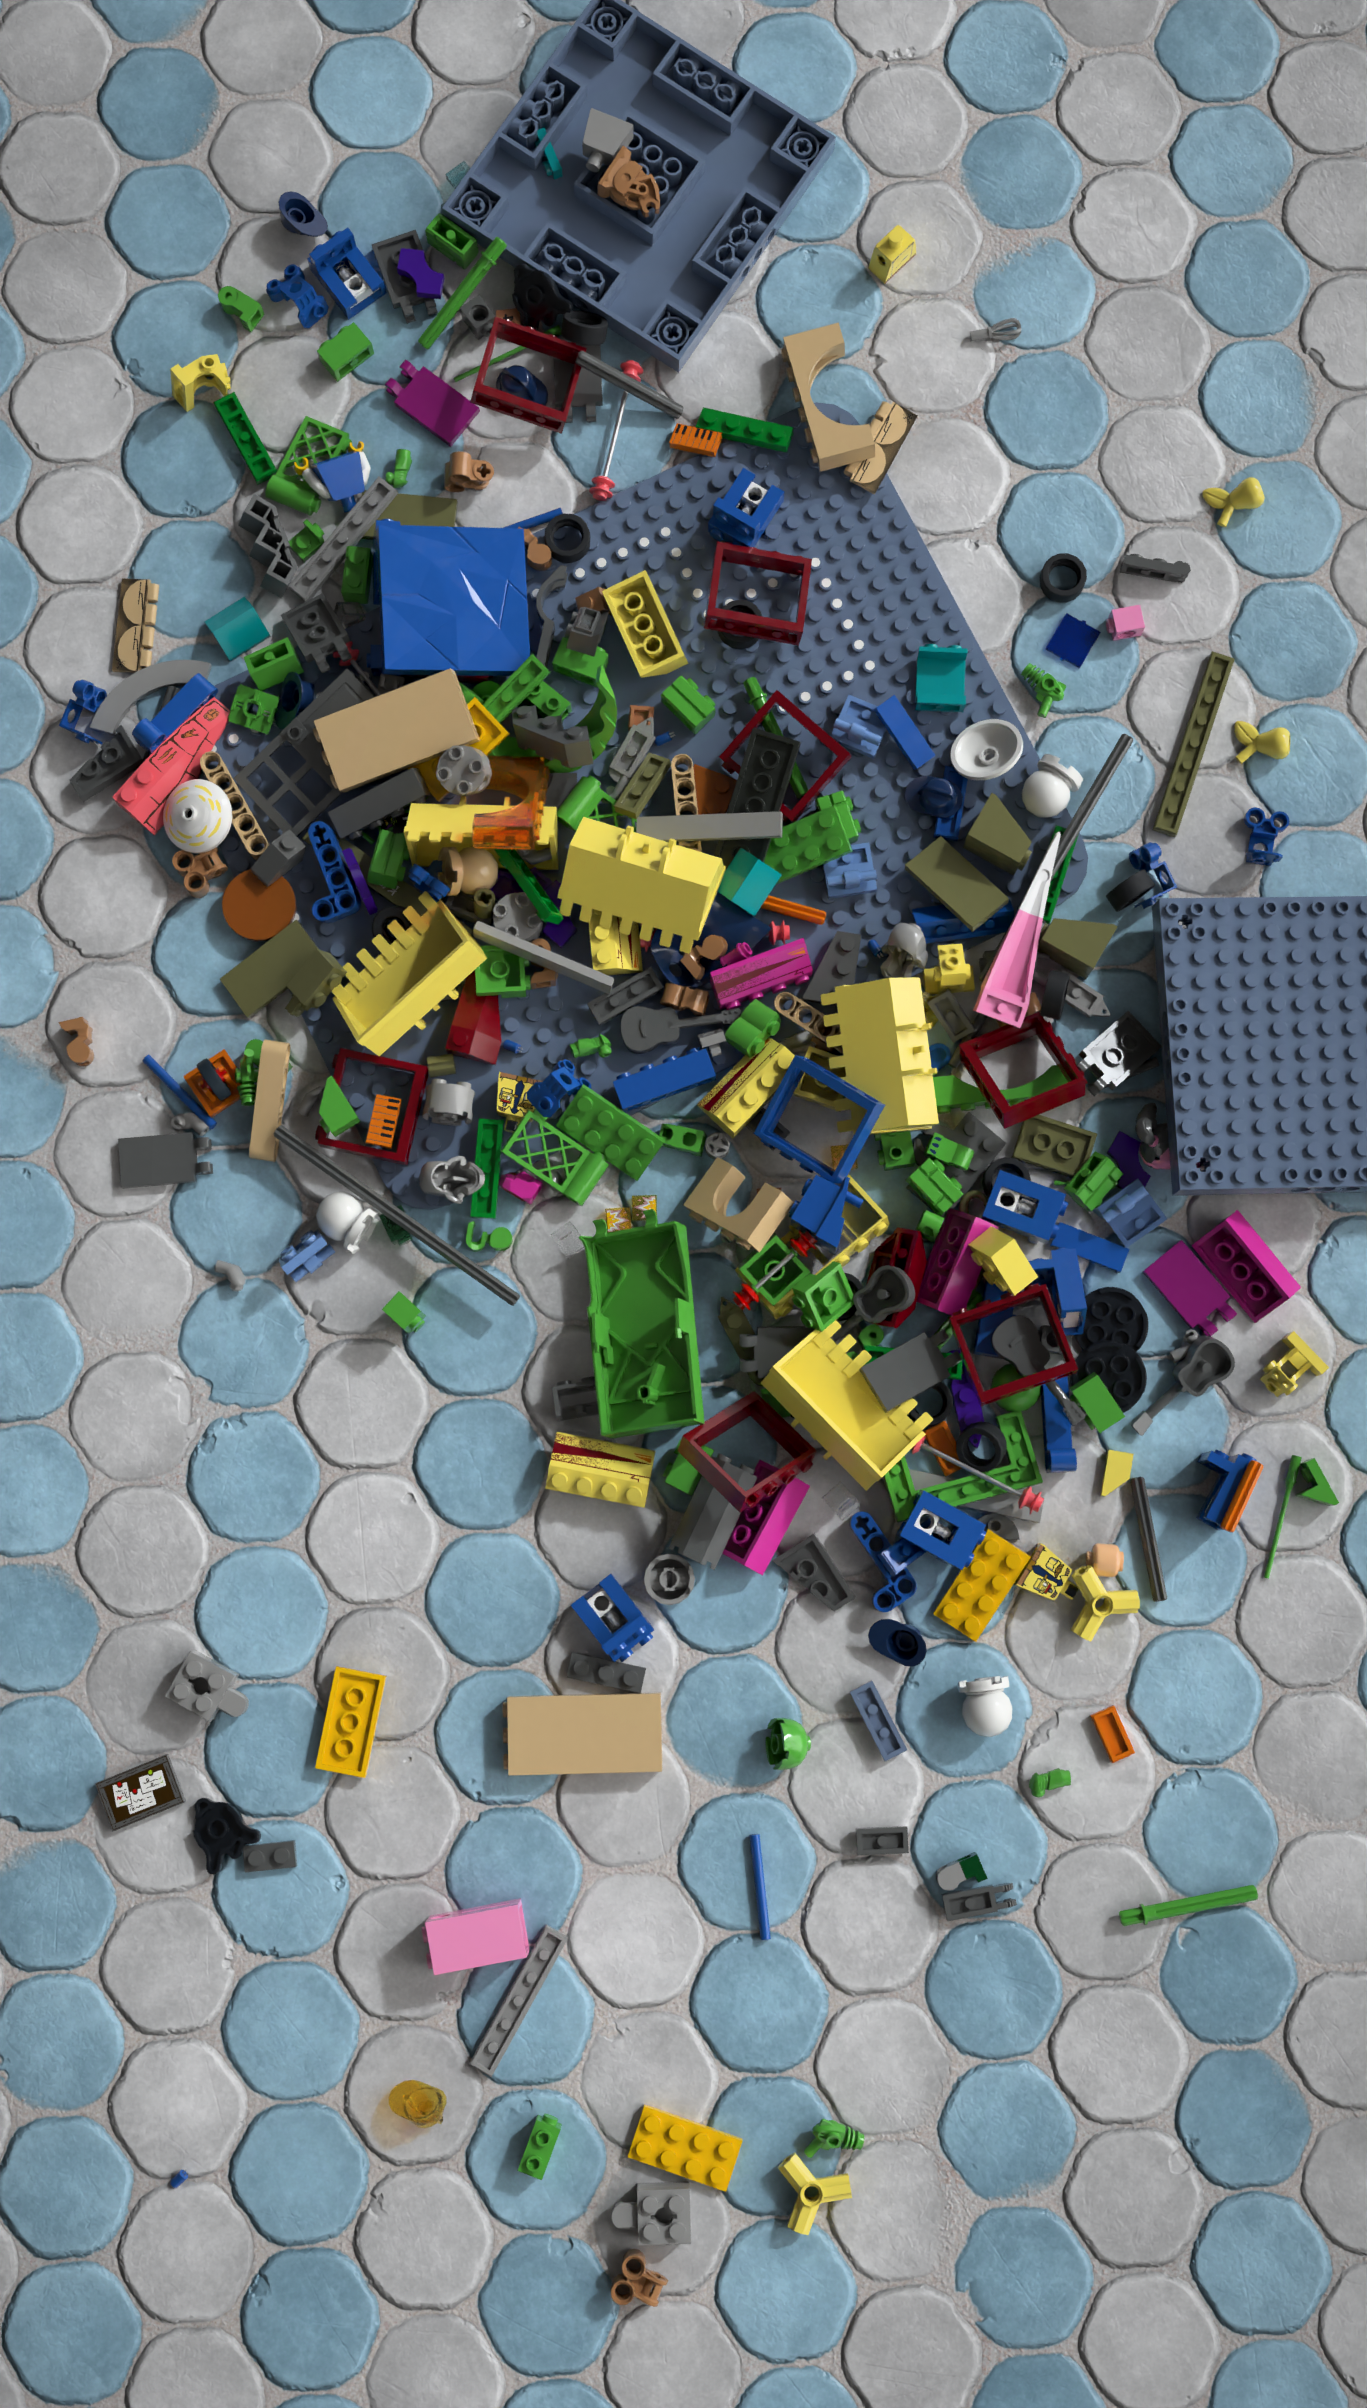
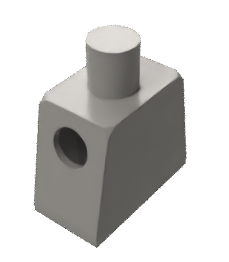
M591 108L582 144L583 155L589 158L586 167L592 172H599L602 163L610 166L622 146L627 148L632 141L633 124Z

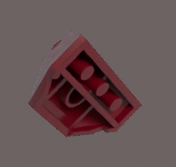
M897 1227L893 1234L875 1250L866 1285L878 1268L889 1265L902 1269L909 1276L915 1288V1299L910 1307L901 1312L888 1315L882 1322L875 1325L897 1329L915 1310L927 1263L922 1233L920 1231Z

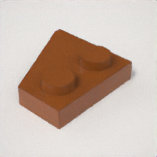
M694 764L698 815L726 814L737 779Z

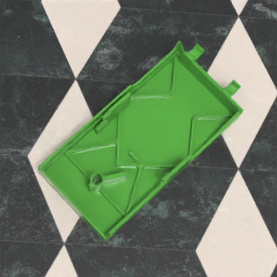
M654 1209L643 1211L646 1218L645 1226L608 1233L605 1220L599 1219L593 1221L596 1227V1234L593 1237L579 1236V1240L582 1241L585 1247L591 1302L589 1307H587L600 1430L601 1436L612 1439L705 1424L687 1229L685 1225L676 1221L658 1224Z

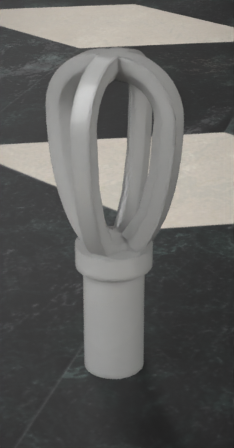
M1015 318L1005 319L994 324L992 327H987V329L970 331L971 341L994 338L996 340L1016 339L1021 334V324ZM1017 327L1016 330L995 332L1005 328Z

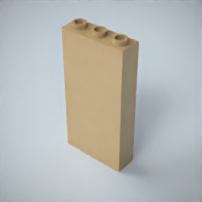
M451 668L314 720L316 728H313L316 740L321 742L324 751H322L323 760L327 766L330 765L333 772L330 775L332 784L335 789L338 788L339 791L344 793L442 756L452 746H469L480 741L455 671Z
M661 1692L508 1696L507 1702H503V1717L508 1719V1728H503V1743H508V1754L503 1756L504 1769H508V1776L662 1772Z

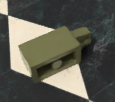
M316 949L286 985L293 994L285 1009L290 1015L299 1017L305 1010L308 1011L311 1007L317 1009L326 1001L331 991L341 983L347 971L330 953Z

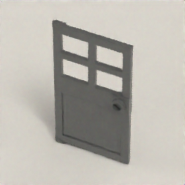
M348 669L335 679L233 778L282 830V834L290 829L298 836L343 793L338 788L335 789L332 784L330 775L333 772L330 765L327 766L323 760L322 751H324L322 743L316 740L313 728H316L314 720L374 698ZM286 740L307 761L290 778L270 757ZM264 762L284 783L268 800L247 779ZM312 768L332 788L316 806L296 785ZM289 790L310 811L294 827L273 807Z

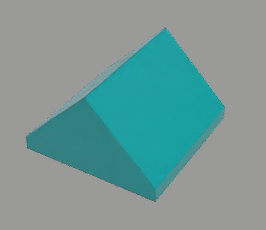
M245 596L204 621L230 662L271 637L254 607Z
M740 848L726 869L718 892L755 916L782 874L743 848Z

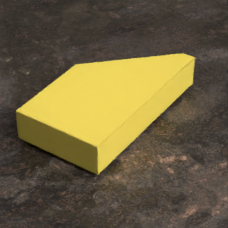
M1107 1450L1100 1496L1108 1495L1130 1479L1134 1454Z

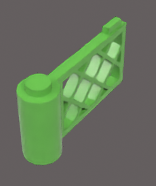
M305 416L276 474L270 478L267 484L266 498L309 516L317 513L321 506L320 495L308 485L302 475L289 476L284 474L287 467L293 466L294 462L300 467L299 463H302L303 457L307 458V460L312 459L315 464L317 463L315 458L326 454L329 455V458L340 456L341 453L346 454L349 444L352 442L349 439V433ZM310 425L317 428L320 434L307 438L305 432ZM336 436L341 438L339 444L329 447L325 438ZM323 440L325 449L313 452L310 444ZM307 445L310 454L297 458L295 454L296 449Z
M591 775L580 778L557 810V820L575 832L583 817L599 822V819L613 817L614 826L618 827L617 817L626 815L615 812L614 805L617 801L602 791L599 787L601 783ZM602 799L611 804L612 814L599 815L597 805ZM595 810V816L589 817ZM627 816L631 819V825L634 827V832H636L635 823H637V819Z
M534 1109L533 1112L527 1110L500 1152L561 1192L569 1200L579 1206H583L609 1166L606 1162L607 1157L598 1151L591 1153L547 1123L546 1119L548 1117H543L537 1109ZM530 1118L538 1123L539 1134L526 1135L525 1125ZM543 1127L546 1128V1129L549 1130V1131H548V1132H543ZM522 1131V1136H523V1137L517 1138V1137L519 1136L520 1132ZM544 1135H556L560 1147L547 1150ZM540 1136L543 1151L530 1153L527 1139ZM523 1140L526 1154L516 1156L509 1151L515 1141ZM563 1141H565V1142L568 1143L569 1145L564 1146V1145H563ZM575 1148L581 1154L576 1162L567 1163L564 1149ZM560 1150L563 1164L550 1167L548 1153ZM544 1154L546 1168L535 1169L532 1166L531 1156ZM527 1157V1162H525L521 1158ZM564 1167L565 1179L559 1185L553 1181L551 1170ZM547 1171L548 1177L541 1172Z

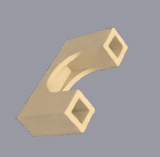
M717 1157L683 1206L690 1211L689 1216L696 1222L701 1224L702 1221H705L704 1225L712 1231L717 1232L719 1229L721 1230V1235L730 1241H733L734 1238L737 1239L736 1243L744 1249L749 1250L753 1248L760 1252L794 1202L781 1190L765 1182L745 1210L734 1216H726L727 1205L731 1197L746 1177L732 1164Z

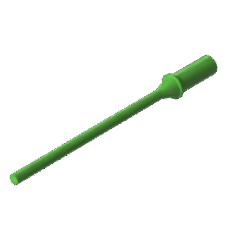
M559 325L543 332L544 334H552L556 337L562 335ZM519 346L490 360L489 366L526 348ZM481 365L454 377V381L457 382L478 372Z
M1296 1455L1291 1456L1287 1476L1284 1479L1286 1481V1491L1264 1578L1267 1579L1270 1576L1290 1492L1295 1483H1297L1296 1479L1302 1457Z

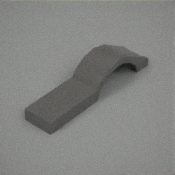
M560 565L541 585L537 593L536 607L543 630L536 658L546 668L554 639L555 624L554 621L546 616L542 608L544 600L551 592L565 587L568 573H566L567 566Z

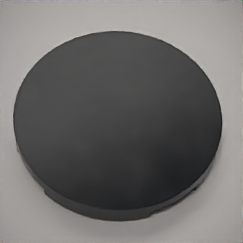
M1117 1287L1099 1288L1085 1296L1087 1312L1083 1334L1074 1335L1082 1350L1098 1341L1113 1340L1124 1343L1137 1352L1145 1342L1149 1327L1147 1313L1139 1300L1127 1290Z
M1113 1340L1098 1341L1084 1348L1075 1359L1078 1371L1070 1375L1071 1387L1095 1372L1123 1413L1130 1410L1145 1391L1147 1373L1140 1356L1124 1343Z

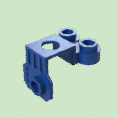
M291 264L284 270L285 280L283 282L277 279L269 281L266 286V292L273 302H280L283 299L294 301L299 310L297 317L304 328H311L328 313L329 306L324 297L317 295L313 286L305 281V275L301 268Z
M84 679L77 680L72 688L77 699L76 701L69 700L59 726L76 734L75 738L88 744L91 741L102 745L103 742L75 730L82 710L86 709L95 713L96 709L99 708L107 697V693L104 689L94 686L89 681ZM74 709V719L68 722V715Z
M1253 807L1247 811L1244 816V823L1252 829V833L1250 834L1248 851L1245 855L1247 857L1246 862L1271 866L1273 862H1279L1283 858V855L1273 852V846L1278 833L1283 832L1289 825L1290 820L1286 813L1277 811L1269 819H1266L1264 811L1260 808ZM1251 816L1256 817L1257 823H1252L1249 818ZM1274 821H1280L1281 827H1276ZM1262 843L1267 847V851L1253 848L1256 844Z
M1149 842L1129 853L1131 865L1139 871L1145 870L1149 872L1154 870L1163 889V892L1134 905L1135 908L1142 905L1143 909L1155 904L1157 897H1161L1163 894L1177 888L1166 862L1158 863L1157 861L1162 854L1161 848L1157 843ZM1162 871L1168 877V884L1162 878Z
M433 860L426 871L414 863L409 870L408 878L416 883L414 885L416 890L421 894L425 891L428 892L436 902L443 897L445 898L450 888L438 880V872H442L443 861Z
M569 1060L559 1061L553 1067V1072L543 1082H535L527 1091V1099L543 1117H551L560 1108V1099L566 1093L569 1096L573 1095L575 1097L583 1084L591 1089V1084L587 1079L582 1077L575 1079L573 1076L575 1067Z

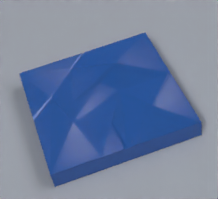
M378 525L376 539L383 674L434 675L451 668L458 676H511L530 656L524 529Z

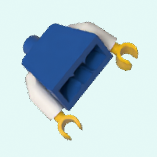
M362 441L358 442V449L354 448L352 442H350L348 453L312 464L311 468H309L308 460L305 457L302 458V463L305 465L303 467H299L294 462L295 472L302 475L308 485L322 498L328 501L340 500L344 513L350 512L355 506L354 495L364 492V486L368 482L371 468L365 453L362 452L364 448Z

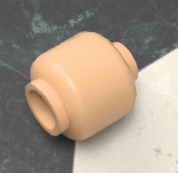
M1097 1543L1093 1545L1092 1551H1087L1086 1566L1090 1564L1097 1576L1115 1577L1118 1572L1123 1570L1124 1553L1119 1550L1117 1545Z

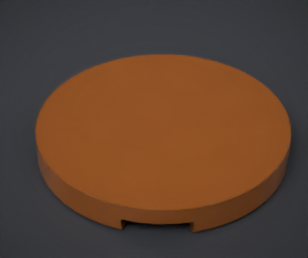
M250 870L240 873L229 883L222 900L223 914L230 928L240 937L256 942L273 938L291 924L297 908L294 891L283 876L266 887Z

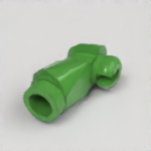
M396 450L394 473H386L385 481L389 485H393V488H400L408 483L406 481L407 473L412 464L411 452L409 450Z
M599 1034V1037L591 1039H577V1041L570 1044V1049L574 1058L596 1054L597 1052H599L600 1057L605 1058L611 1054L612 1050L610 1047L612 1044L604 1035Z
M1059 1768L1044 1774L1036 1772L1029 1781L1031 1794L1035 1797H1042L1045 1794V1790L1070 1786L1071 1775L1069 1770H1060Z

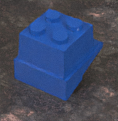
M815 1175L813 1180L808 1178L802 1189L801 1195L803 1198L801 1201L796 1200L789 1211L790 1225L802 1233L808 1231L817 1241L816 1245L836 1255L845 1220L841 1217L845 1201L860 1208L864 1200L847 1191L849 1177L846 1176L842 1184L838 1186Z

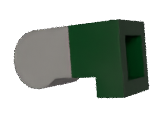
M976 1852L940 1867L936 1872L937 1883L941 1888L948 1891L954 1890L960 1882L975 1877L978 1883L988 1879Z

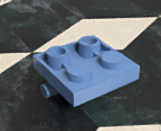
M848 695L841 713L834 723V729L830 736L841 746L874 759L887 729L873 710L878 706Z
M869 842L851 845L853 852L823 864L828 899L877 892V874L873 868Z
M1138 1178L1097 1207L1126 1248L1167 1220V1217Z
M318 1229L315 1232L312 1230L308 1231L300 1238L302 1242L295 1247L290 1245L280 1253L282 1257L278 1260L281 1268L287 1275L291 1273L290 1276L295 1282L299 1281L309 1272L312 1274L323 1265V1261L335 1253L330 1244L326 1246L327 1242Z

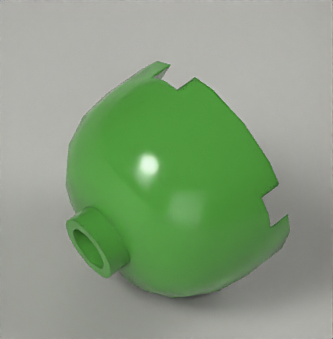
M1011 1363L1006 1364L994 1374L990 1389L1024 1377L1018 1374ZM1041 1386L995 1402L1006 1411H1026L1037 1402L1040 1397Z
M771 1719L767 1729H772L771 1738L766 1737L765 1742L769 1764L775 1765L774 1770H787L797 1767L803 1762L807 1751L811 1748L810 1737L807 1736L803 1726L793 1719Z

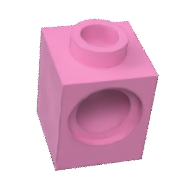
M1140 605L1111 610L1108 619H1106V629L1108 634H1112L1113 641L1142 635L1145 624Z

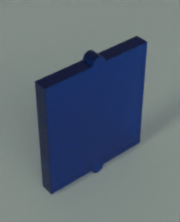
M1066 613L1045 650L1060 657L1061 661L1065 660L1080 668L1101 632L1087 625L1085 620L1080 621Z

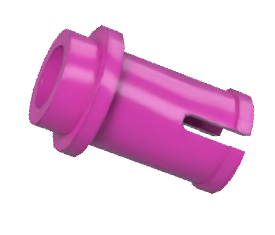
M738 943L734 950L720 958L722 966L726 964L728 966L750 958L753 953L747 943Z

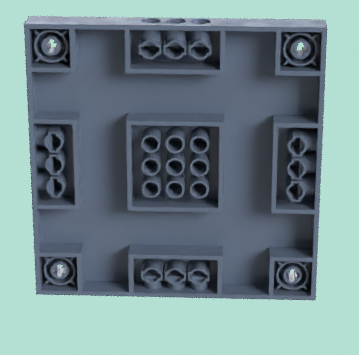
M591 0L442 207L443 216L477 240V244L485 249L489 247L496 237L502 239L507 244V247L499 258L513 267L526 264L530 268L546 272L556 283L559 293L565 299L571 301L575 307L604 317L608 322V328L679 373L834 152L836 137L621 0ZM591 108L633 124V139L627 149L631 151V161L641 165L646 175L652 174L658 185L660 197L659 214H655V209L649 206L647 207L649 217L645 218L642 215L641 209L633 210L616 203L610 196L602 198L597 195L598 183L609 166L602 163L599 172H592L586 167L589 158L583 155L582 144ZM545 127L547 134L538 147L535 148V142L538 140V130ZM550 142L562 167L563 177L555 180L552 175L547 176L542 162L546 161L544 150Z
M1367 896L1159 898L1152 906L1172 1196L1367 1192ZM1200 1162V1166H1204L1203 1171L1196 1167L1197 1163Z

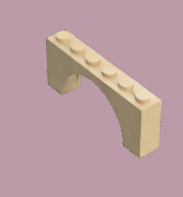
M839 323L783 337L784 347L780 348L783 362L788 361L789 367L786 368L789 382H794L795 388H792L795 403L800 402L801 408H798L801 423L805 422L807 426L804 429L807 443L811 442L813 449H810L813 464L818 463L821 472L876 457L875 442L869 424L845 425L835 422L817 409L810 396L811 386L818 373L832 361L845 356V343Z

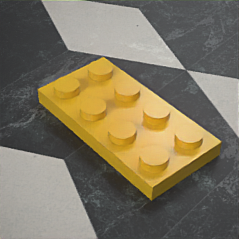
M474 697L467 706L480 741L469 746L481 750L488 756L509 735V732ZM441 756L411 767L419 768L430 793L439 802L450 793L441 785L436 777L437 765Z
M988 1528L980 1545L977 1544L972 1552L974 1554L972 1562L967 1568L964 1566L963 1570H960L933 1612L935 1616L975 1642L1031 1558L1030 1555Z
M336 1666L315 1765L316 1769L366 1778L386 1675Z
M644 2104L628 2158L726 2192L743 2139Z

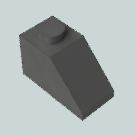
M289 829L271 842L251 867L250 871L268 887L303 861L306 845Z

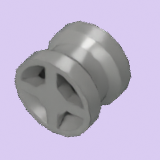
M718 1132L709 1135L705 1143L707 1155L712 1159L717 1157L723 1159L727 1156L730 1148L727 1136Z

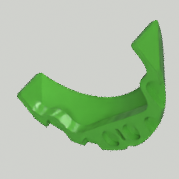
M603 665L597 668L595 682L599 688L597 699L589 713L575 725L578 727L587 726L593 761L605 750V746L614 734L617 720L615 696ZM509 736L489 754L498 766L507 770L510 767L527 772L530 776L543 777V774L570 773L582 767L568 768L561 765V761L557 759L551 761L536 755L535 750L530 748L527 750L518 747L517 739Z

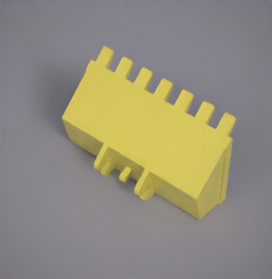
M466 796L460 797L459 804L411 803L407 824L404 827V836L412 866L415 863L420 867H429L433 860H438L442 847H456L458 852H460L463 848L475 846L490 852L498 863V869H506L499 862L498 859L500 857L494 849L499 844H504L515 848L517 851L518 844L529 843V846L537 851L549 847L552 855L551 860L535 865L524 861L529 869L536 867L540 870H558V822L556 807L510 806V797H505L504 805H466Z
M583 817L569 845L563 879L557 897L562 899L559 912L569 917L573 903L582 905L579 920L589 923L593 909L602 911L599 926L607 929L611 927L613 915L621 917L619 932L626 935L631 933L633 922H638L642 924L639 938L650 941L653 928L662 930L659 944L665 947L671 946L673 935L677 934L682 936L679 950L689 954L693 941L699 940L726 871V866L723 865L722 858L676 845L675 839L670 838L669 842L636 833L634 832V827L631 826L622 829Z
M426 891L418 899L428 911L420 916L412 906H408L403 911V914L412 925L405 931L396 920H393L387 928L397 939L390 945L381 934H378L372 940V943L381 954L374 959L363 948L356 956L366 968L358 973L350 963H346L343 968L347 971L345 976L350 982L345 987L339 984L332 990V993L335 995L332 999L356 1041L360 1045L366 1046L379 1057L412 1026L416 1025L419 1029L423 1030L426 1027V1022L422 1017L432 1008L435 1011L441 1008L438 1003L446 995L456 1000L459 997V993L455 987L487 959L479 943L453 916L443 901L440 899L436 902Z
M886 978L854 985H842L835 987V992L821 994V1004L823 1006L837 1004L838 1013L824 1015V1026L840 1025L841 1032L839 1035L826 1037L827 1047L842 1046L843 1056L829 1058L830 1069L845 1067L846 1077H841V1079L885 1104L870 1134L928 1130L932 1126L939 1124L933 1075L937 1074V1068L931 1067L927 1030L932 1028L931 1023L926 1024L920 978ZM848 1098L835 1100V1111L851 1110L852 1118L838 1121V1132L853 1131V1134H855L867 1110Z
M835 1320L822 1332L815 1329L769 1370V1374L761 1384L795 1418L791 1423L792 1427L795 1428L800 1423L811 1434V1437L828 1451L823 1458L827 1460L832 1456L867 1491L926 1435L922 1430L933 1421V1418L927 1412H924L915 1422L907 1416L918 1405L914 1398L885 1413L859 1371L872 1356L866 1350H863L852 1360L846 1352L856 1343V1340L848 1334L837 1345L831 1337L841 1328V1325Z

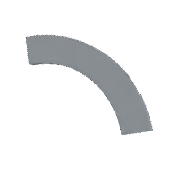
M172 660L157 663L135 672L119 683L107 695L94 715L90 725L91 730L115 736V730L119 727L122 719L129 712L130 707L139 699L142 700L148 695L159 691L160 688L167 686H185L198 673L208 680L212 667L211 663L197 660Z

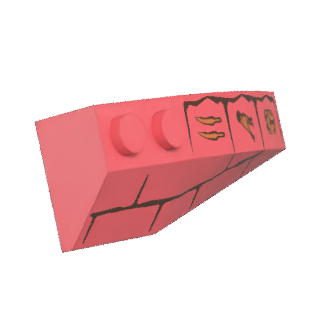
M215 697L197 710L160 744L112 796L118 806L155 836L164 826L163 813L168 797L182 783L199 778L202 769L200 759L204 753L211 751L216 741L220 739L229 722L230 710Z

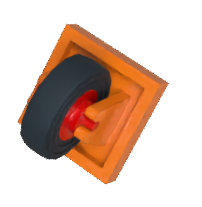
M225 1049L210 1059L202 1060L196 1065L195 1069L183 1076L211 1118L240 1100L239 1091L237 1090L240 1083L235 1082V1068L237 1066Z

